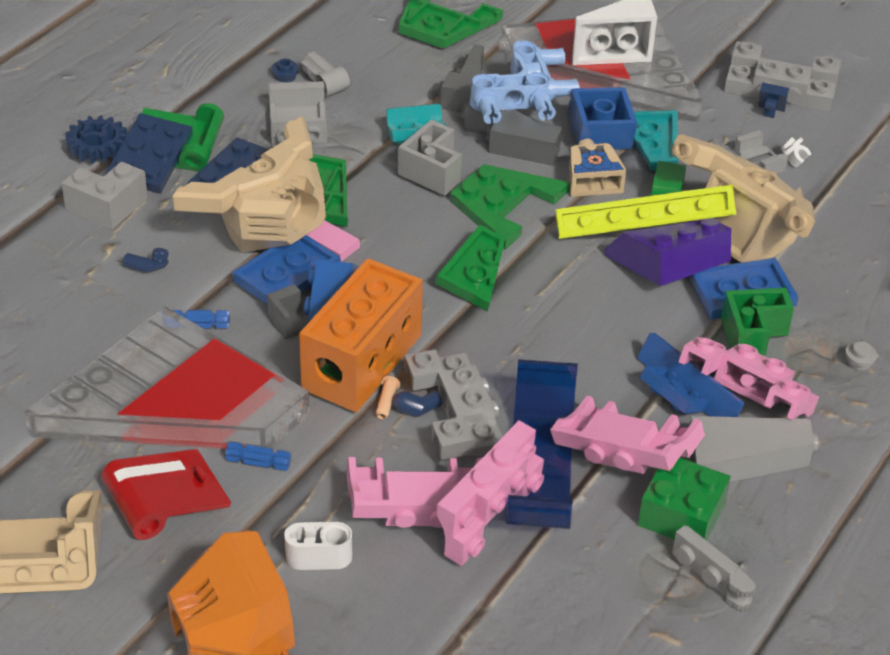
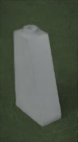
M691 416L690 424L694 419L701 420L705 436L689 457L690 461L730 475V482L807 467L810 465L812 453H817L818 434L813 433L810 419Z

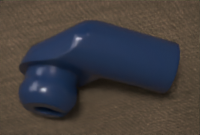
M155 248L152 251L153 256L147 258L127 253L123 260V266L143 273L156 271L168 265L169 260L167 258L169 252L164 248Z
M402 391L394 394L392 398V404L397 410L412 417L422 416L443 404L440 394L436 391L423 397Z

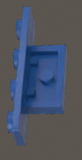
M649 333L638 355V359L647 366L644 368L640 378L649 385V389L653 393L666 398L672 403V408L681 414L705 412L712 417H738L744 406V402L709 374L701 373L702 369L692 361L685 365L679 363L681 352L658 334Z

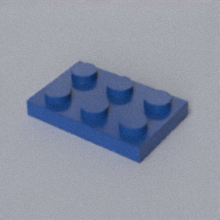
M305 235L291 245L269 248L232 272L233 281L267 304V294L293 284L301 292L312 286L313 284L308 283L309 270L311 265L315 266L316 259L341 262V257Z
M776 258L717 266L690 275V281L710 319L721 318L725 291L787 288L793 306H797L798 295Z

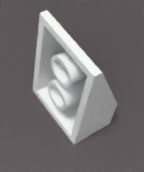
M622 0L577 16L575 20L572 65L652 62L657 14L652 0Z

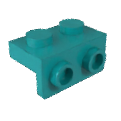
M438 103L386 109L387 134L397 145L403 144L431 119L447 126L442 121L441 105Z

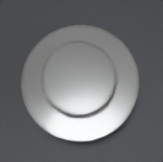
M853 342L846 348L845 357L847 363L856 370H867L877 360L878 354L876 349L866 342Z

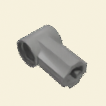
M315 51L306 54L305 59L301 61V70L314 82L324 81V97L350 87V79L344 67L338 66L334 68Z

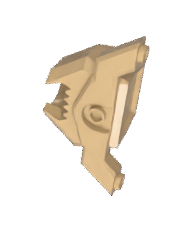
M300 116L295 120H290L283 129L284 141L263 153L261 159L248 167H240L215 183L190 182L185 186H180L172 196L174 211L221 214L230 239L241 253L291 245L321 226L326 217L324 189L317 164L309 161L313 157L305 118Z
M683 134L677 135L671 148L672 155L687 165L712 173L706 188L733 185L737 215L714 218L732 228L731 256L741 263L770 259L793 244L797 235L802 238L809 236L815 223L812 203L805 199L801 187L797 191L793 190L777 176V172L764 169L736 156L719 145Z

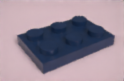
M139 113L106 173L110 172L122 161L144 170L147 190L161 194L179 161L183 146L189 143L193 135L192 126Z
M237 137L192 177L188 184L190 182L215 183L238 168H246L255 161L261 159V155L270 149Z

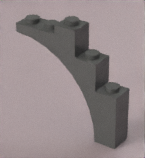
M474 44L470 53H466L464 56L463 67L458 68L457 73L449 71L445 80L440 81L437 96L441 97V109L460 112L461 118L465 119V131L485 134V140L489 141V153L554 166L560 151L562 127L538 121L523 115L515 109L499 110L501 112L500 121L493 124L490 117L491 123L487 124L483 119L482 112L470 106L472 79L476 75L483 74L484 46Z

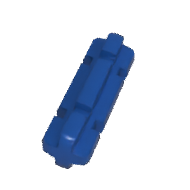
M171 310L168 314V324L172 329H182V325H186L187 329H212V326H216V329H227L230 325V313L227 310H216V313H212V310H186V313H182V310Z
M234 441L228 442L225 450V458L231 462L239 463L240 460H243V464L270 468L273 465L274 469L287 471L291 464V453L285 450L278 449L277 452H273V448L246 444V447H243V443Z

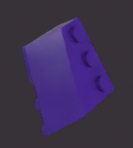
M706 218L700 221L623 232L604 249V255L662 286L730 262L732 228L720 223L717 219Z

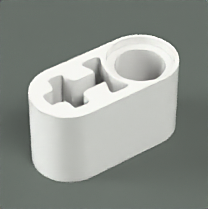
M301 522L290 525L285 531V558L287 564L293 569H342L352 561V531L344 523Z

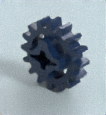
M100 115L98 119L94 120L91 116H88V119L85 121L77 120L78 126L70 125V131L65 133L67 151H71V156H79L82 162L90 159L91 163H95L96 159H101L102 162H106V159L109 157L114 159L116 152H118L127 136V128L122 127L121 121L114 123L113 117L103 120V115Z

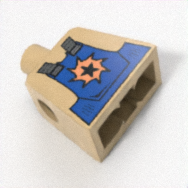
M583 139L578 145L571 147L569 160L570 197L624 193L626 168L610 144H594L591 139Z

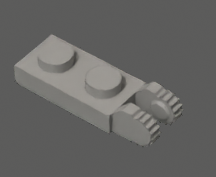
M685 525L676 532L672 554L677 560L700 575L707 585L715 587L722 592L729 606H733L734 609L741 612L749 610L753 600L751 597L755 594L756 590L753 579H750L746 573L739 569L737 564L691 528Z

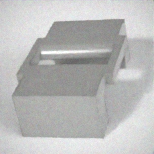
M760 130L736 137L734 151L739 157L748 161L768 154L771 157L753 163L777 173L786 171L788 157L784 153L776 155L767 146L764 147L762 145L764 134Z

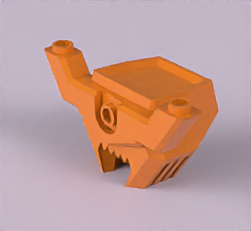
M246 529L244 532L223 533L194 561L167 593L170 621L175 637L184 632L188 654L186 655H289L288 651L295 646L288 592L257 531Z

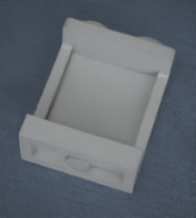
M324 81L269 83L272 145H278L284 141L283 129L290 120H295L300 116L305 118L311 143H327Z

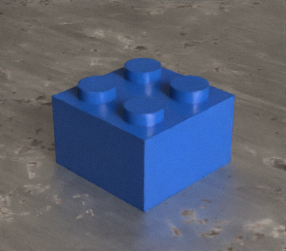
M572 88L567 115L576 145L583 139H591L594 144L607 143L613 149H632L637 120L626 88Z

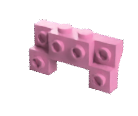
M698 337L684 345L679 359V363L683 365L694 359L700 364L704 362L701 373L708 375L717 370L714 379L721 385L768 409L780 402L791 406L787 418L791 420L799 415L805 417L812 415L819 400V396L811 393L808 387L792 381L795 371L787 368L783 361L776 358H767L759 354L755 347L748 344H738L726 350V347L721 343L709 338Z
M588 395L573 413L565 418L558 419L550 429L555 444L583 450L587 461L644 474L649 466L670 471L680 456L689 458L705 436L701 420L694 419L690 426L685 428L680 426L678 416L671 414L658 432L656 422L618 414L615 402L608 401L603 409L596 408L593 397Z
M518 421L438 503L437 517L445 534L444 556L460 566H463L471 556H478L485 545V539L483 538L484 527L490 520L503 510L506 503L512 497L522 502L530 492L535 493L541 487L544 480V475L542 474L544 459L535 454V429Z
M348 457L346 472L348 497L351 498L352 518H385L386 526L402 528L411 526L441 528L442 525L437 517L438 503L472 468H458L457 458H450L447 472H386L384 478L383 458H376L374 467H356L355 457ZM477 458L475 465H476L482 458Z

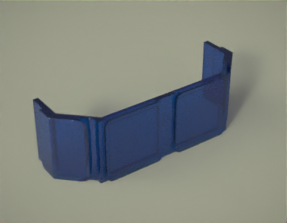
M518 359L513 426L518 421H521L536 430L534 445L536 446L535 454L544 459L542 469L544 480L538 491L535 493L530 492L528 496L508 495L506 524L570 529L573 500L570 499L572 448L555 444L550 429L558 419L565 418L574 412L577 363Z

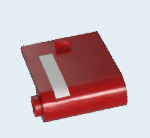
M198 449L116 459L108 463L101 474V479L135 538L139 540H147L158 535L164 529L169 516L228 508L231 505L230 499Z

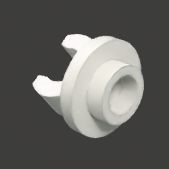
M792 137L780 148L788 156L790 164L795 168L811 155L807 147L799 145L803 141L801 137L797 141Z

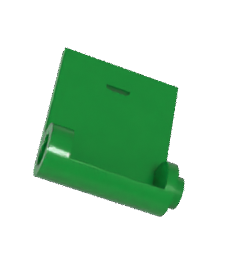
M212 103L199 105L196 116L143 108V114L192 126L193 135L189 143L183 146L175 168L200 171L207 165L224 119V113L217 105Z

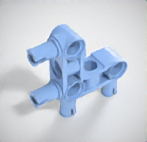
M521 40L513 45L510 66L511 74H479L473 77L470 106L482 112L483 119L487 124L491 123L490 117L493 124L500 121L501 112L499 110L536 108L540 120L545 121V116L547 120H551L556 114L551 101L555 97L571 96L572 88H579V83L577 79L554 80L546 67L548 65H564L565 52L563 48L540 49V47H537L530 41Z

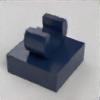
M762 82L758 107L765 108L763 116L774 118L776 110L785 112L789 88Z

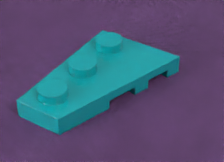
M678 110L635 111L637 128L634 142L649 169L656 170L658 160L678 163V158L673 156L671 148L678 135Z

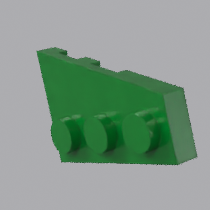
M479 225L439 272L435 284L488 311L505 237Z

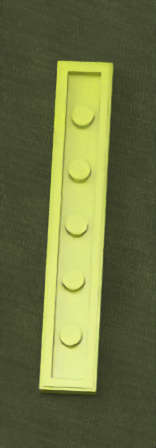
M733 185L555 209L559 239L737 215Z

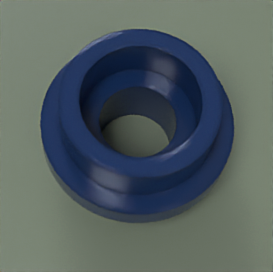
M280 59L272 65V73L276 80L286 83L295 80L299 72L298 64L290 59Z

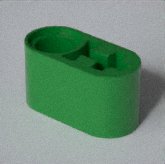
M658 160L651 196L682 192L687 165Z

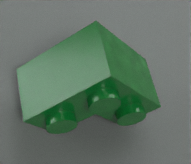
M787 288L725 291L721 321L730 348L738 344H748L755 347L759 354L766 357L769 337L788 336L794 307Z

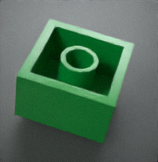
M679 457L670 471L657 469L642 497L638 526L675 540L676 532L685 525L707 541L726 503L731 476Z

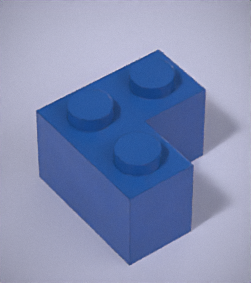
M316 259L315 266H310L308 283L313 284L311 297L307 296L304 308L305 315H309V322L359 266L353 263Z

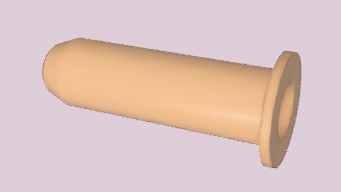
M392 376L383 377L381 380L383 389L376 410L379 419H385L389 415L395 390L400 387V381Z

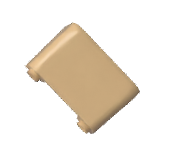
M101 490L80 491L73 494L67 502V517L0 520V593L81 590L92 585L96 578L102 514Z

